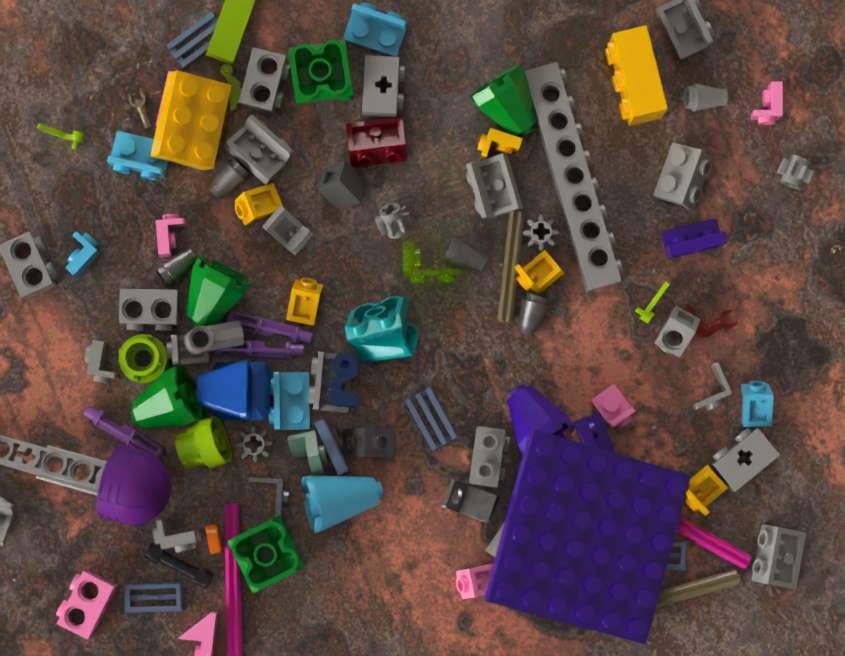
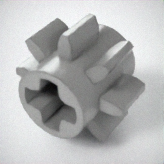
M791 155L789 160L783 159L777 171L778 174L783 175L780 182L797 190H800L802 184L808 186L815 171L809 169L811 162L797 155Z
M397 203L383 206L379 211L380 216L375 217L381 235L387 234L391 239L403 237L408 232L407 226L413 224L407 207L400 208V205Z
M539 215L536 223L528 220L527 224L531 227V230L523 231V236L530 237L527 246L539 245L538 249L540 252H542L543 245L546 243L553 247L554 242L550 238L559 234V231L552 230L551 228L554 220L552 219L547 223L543 221L542 215ZM539 226L543 227L544 232H548L543 240H539L538 235L533 234Z
M252 426L251 434L240 433L244 440L243 443L236 444V447L244 448L243 459L247 458L250 454L253 455V461L257 463L258 455L269 456L265 449L266 446L273 445V442L264 439L267 435L266 430L259 435L256 434V428ZM256 436L257 441L262 442V447H258L256 453H253L252 448L247 447V443L252 442V437Z

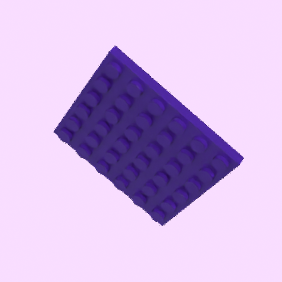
M530 429L483 601L646 644L691 475L536 429Z

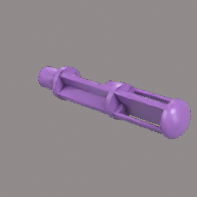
M230 310L225 318V323L239 321L241 325L255 328V331L242 328L244 331L269 337L273 333L291 336L293 343L304 342L311 344L313 333L303 331L301 327ZM234 314L255 318L257 322L233 316Z
M243 340L246 346L215 350L216 355L219 357L291 358L292 356H304V344H293L290 341H286L284 346L281 347L266 346L263 341ZM222 351L246 352V355L222 354Z
M90 405L86 408L83 415L91 419L95 426H98L133 448H137L133 445L134 443L158 459L163 456L164 446L159 445L126 424L119 426L106 418L104 410L98 411ZM138 435L155 444L159 448H156L148 442L144 441L143 439L139 438Z

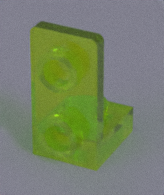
M414 241L403 242L404 279H410L411 284L427 283V278H438L439 283L456 282L455 277H461V269L415 270V266H421L420 249H414Z

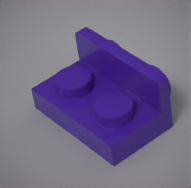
M716 219L665 230L661 233L667 260L722 247L727 243L725 231L720 232Z
M600 413L573 422L580 443L615 453Z

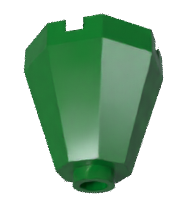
M515 65L493 78V81L484 84L469 96L473 104L508 134L519 135L520 138H523L535 130L533 125L538 120L527 76L520 65Z
M198 257L192 268L186 313L191 318L190 323L195 327L216 325L248 293L253 282L250 279L243 282L245 275L219 261L214 260L211 265L206 263L207 257Z
M177 366L164 371L132 402L130 415L133 422L144 429L189 425L203 420L204 406L197 403L193 390L197 389L195 380L184 366Z

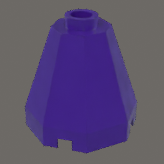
M520 385L509 393L511 397L507 400L517 445L522 455L524 454L530 429H536L566 438L563 434L566 430L570 434L575 430L568 415L532 385L528 387Z

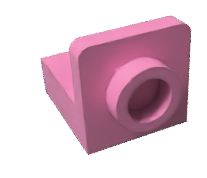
M771 81L767 90H763V107H768V110H754L751 113V120H758L759 125H773L775 120L781 119L783 116V81Z
M179 214L162 215V220H156L158 254L160 257L172 256V249H177L176 233L170 232V228L187 227L186 219L180 218Z
M612 384L590 400L609 428H613L616 425L621 429L633 420L631 414L635 412V409L629 405L615 384Z
M493 563L456 571V586L459 593H461L462 599L485 595Z

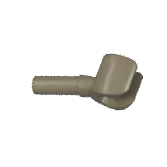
M140 87L142 98L135 99L130 90L129 103L133 107H137L144 128L147 129L152 126L144 105L146 91Z

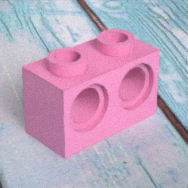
M88 570L83 571L81 575L77 573L69 588L73 591L69 600H63L56 613L60 617L57 624L86 639L92 638L118 585ZM89 582L95 583L98 587V595L95 598H89L85 594V586ZM75 608H79L85 613V621L82 624H76L72 620V612Z

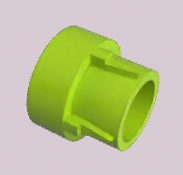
M138 334L132 336L119 349V365L126 377L137 383H153L169 367L170 359L167 357V347L162 341L152 335ZM143 351H148L152 357L151 363L146 367H140L137 363V356Z
M217 416L194 423V426L187 428V431L175 435L178 457L187 470L203 465L214 468L229 463L232 459V447L228 433Z

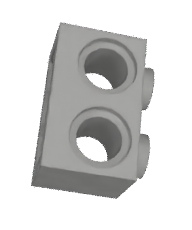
M255 47L252 48L239 98L241 107L274 115L276 108H281L284 92L280 91L283 81H288L291 66L287 64L286 55ZM268 62H273L277 65L275 73L270 75L263 73V66ZM259 90H268L270 97L267 101L258 102L255 99V95Z
M30 231L0 244V252L19 295L25 300L56 287L57 284L54 279L58 277L52 262L47 263L43 255L47 250L41 237H35ZM23 245H30L31 253L29 257L20 259L18 256L19 248ZM40 270L43 275L42 281L37 285H32L30 283L31 273Z
M120 289L119 324L126 325V330L144 331V326H155V331H172V326H180L181 292L164 289ZM133 303H140L143 308L141 315L131 318L128 312L129 307ZM163 303H168L171 306V314L167 318H159L157 315V309Z

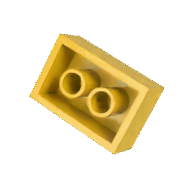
M647 25L613 33L610 42L607 43L608 48L605 49L608 65H613L615 76H612L614 90L616 93L620 92L622 103H619V110L622 120L627 119L628 126L662 119L668 107Z
M178 70L169 73L150 157L200 170L214 169L231 85Z

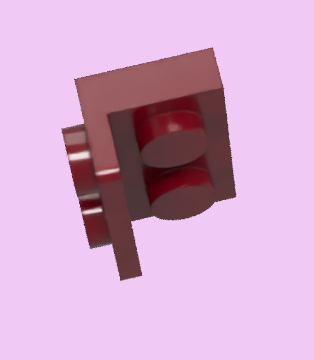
M402 117L346 123L351 167H369L384 163L395 164L407 160Z

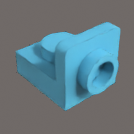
M76 231L72 236L84 248L82 250L76 249L67 259L69 264L65 268L73 276L79 278L101 252L95 248L99 243L87 232L82 236Z
M751 381L749 384H741V393L743 395L741 422L743 427H772L774 394L770 385L762 381Z

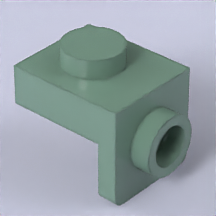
M315 430L288 436L287 440L292 458L308 457L312 475H324L323 463L328 462L325 446H319Z

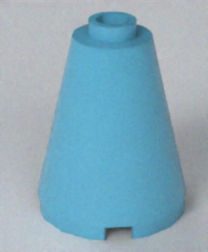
M307 475L302 476L301 490L302 492H307L306 501H303L309 526L311 530L314 529L313 533L322 532L378 506L380 499L384 497L381 482H376L374 477Z

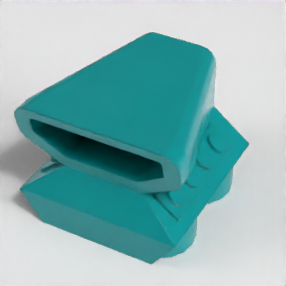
M392 296L376 304H362L350 311L345 325L347 341L353 344L360 363L404 358L414 355L419 339V331L413 322L406 320L409 302L405 296Z

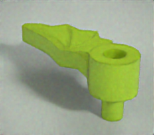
M224 64L220 72L227 79L228 84L231 85L229 102L230 111H233L239 103L242 90L241 82L231 75L233 73L232 66Z
M40 123L37 127L43 132L73 141L71 149L77 150L78 144L83 143L85 137L84 133L73 130L71 135Z
M667 280L664 282L645 310L639 307L636 308L635 312L641 315L639 319L646 324L654 316L651 310L670 285V282Z

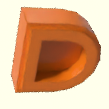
M216 523L206 525L205 529L210 554L222 552L224 547L218 525Z

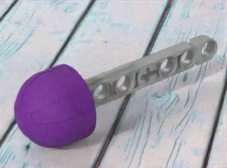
M0 435V445L8 444L10 447L9 453L5 457H0V465L35 474L36 479L97 495L96 509L98 516L127 525L143 524L157 517L169 501L171 494L170 476L162 462L147 451L120 444L112 451L108 460L104 461L48 445L45 448ZM17 451L24 456H29L32 452L35 460H29L26 464L22 457L16 456ZM53 459L63 460V467L58 472H51L48 469L49 463ZM82 466L89 467L91 470L89 477L84 480H78L75 477L78 468Z

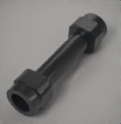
M153 542L144 558L155 564L160 562L193 579L194 584L204 589L208 587L214 575L202 567L197 569L166 553L165 549H161L160 545Z

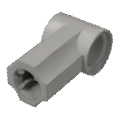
M239 321L210 326H197L184 336L183 345L186 351L193 355L243 346V329ZM197 333L204 337L205 344L203 348L194 345L192 341L193 334Z

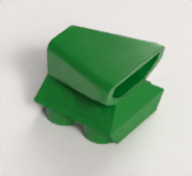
M345 39L337 41L328 40L324 43L310 45L300 44L296 47L288 48L296 104L326 99L346 102L354 100Z
M280 515L227 541L252 593L258 592L306 567Z

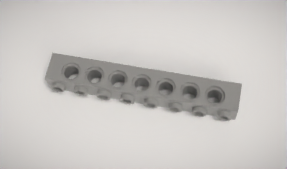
M557 62L524 71L527 76L538 120L536 123L586 293L617 285L622 281L621 276H624V269L621 260H615L612 249L616 248V242L613 233H607L604 223L608 221L607 211L604 204L599 205L596 194H600V188L596 177L591 178L588 167L592 166L589 151H583L580 140L584 139L581 124H575L572 113L576 112L573 97L572 95L567 97L564 87L568 85L564 68L559 69ZM552 89L557 92L558 99L554 102H548L544 99L543 92ZM556 116L564 118L566 127L563 129L554 128L551 124V119ZM563 143L572 145L574 154L569 157L563 156L559 152V146ZM572 170L580 172L582 181L578 184L569 182L567 173ZM580 197L586 198L590 202V209L587 211L578 210L575 206V200ZM594 225L598 230V236L594 239L587 238L583 234L584 226ZM592 253H603L606 257V264L603 266L594 265L591 261Z

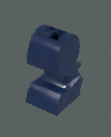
M341 352L335 356L332 363L333 370L337 376L331 378L327 391L331 407L360 408L357 396L353 392L345 393L343 391L345 384L357 379L359 376L357 359L351 353Z

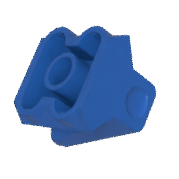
M251 360L216 362L211 372L199 375L197 378V403L209 407L212 415L217 416L220 420H264L270 413L271 370L266 362H251Z

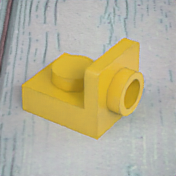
M490 128L488 135L482 134L477 150L482 151L480 159L485 160L487 158L491 145L496 146L495 150L500 153H507L508 155H512V152L518 153L523 138Z
M274 183L245 191L235 199L236 214L242 219L245 226L250 225L257 219L272 215L280 205L283 207Z
M311 278L295 279L291 290L286 320L314 326L323 284H319Z

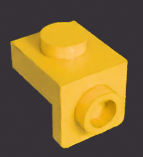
M546 250L541 252L525 267L519 264L514 267L519 273L516 279L526 291L531 288L538 295L564 274L563 270Z
M707 464L690 479L687 492L685 493L687 497H685L684 501L694 512L699 509L706 516L710 513L707 506L728 487Z

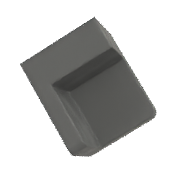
M344 160L323 169L318 191L337 210H342L361 202L365 181Z

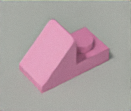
M211 612L178 638L201 641V646H196L194 656H214L219 612Z

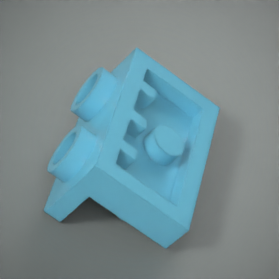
M368 3L353 4L343 40L345 39L347 43L389 57H397L407 30V21L403 20L404 17L388 11L387 14L378 12L375 6Z
M117 131L111 156H108L107 162L113 166L114 171L129 174L130 170L141 172L140 177L157 181L158 176L166 178L169 166L168 161L150 157L154 139Z
M274 372V378H271L270 396H274V407H270L269 424H274V430H311L310 403H308L310 372Z

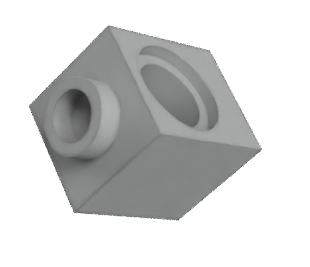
M675 305L661 328L655 344L665 353L674 354L680 358L695 334L701 319ZM671 331H678L682 336H675Z

